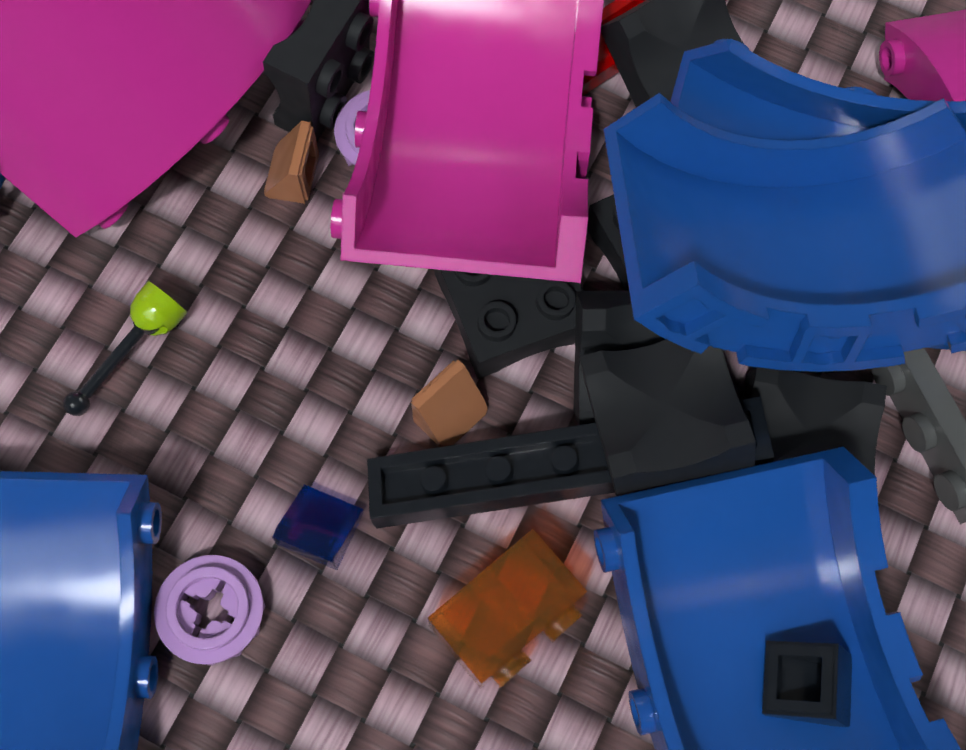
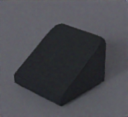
M766 641L762 714L822 725L849 727L852 684L851 654L841 645L835 643Z

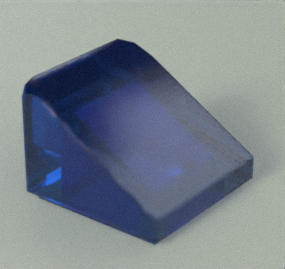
M304 484L277 525L272 539L280 547L338 570L364 513V509Z

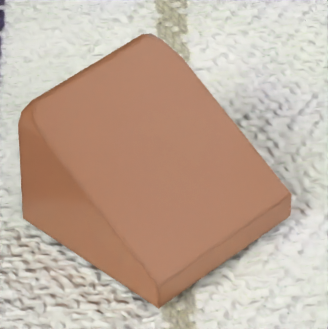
M301 121L276 145L264 188L266 197L303 204L309 199L319 158V150L311 122Z
M459 359L456 362L453 360L411 399L413 421L439 447L454 445L488 411L483 396L466 366Z

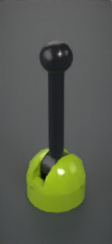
M147 281L130 305V317L134 327L79 391H73L66 395L63 401L65 411L72 416L85 414L90 407L89 398L144 334L153 336L167 334L186 316L187 311L160 288Z

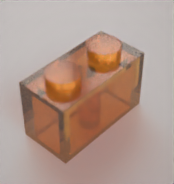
M532 529L428 617V623L432 631L480 689L491 679L502 688L532 661L524 652L544 633L553 643L583 616L575 606L581 602L587 590Z

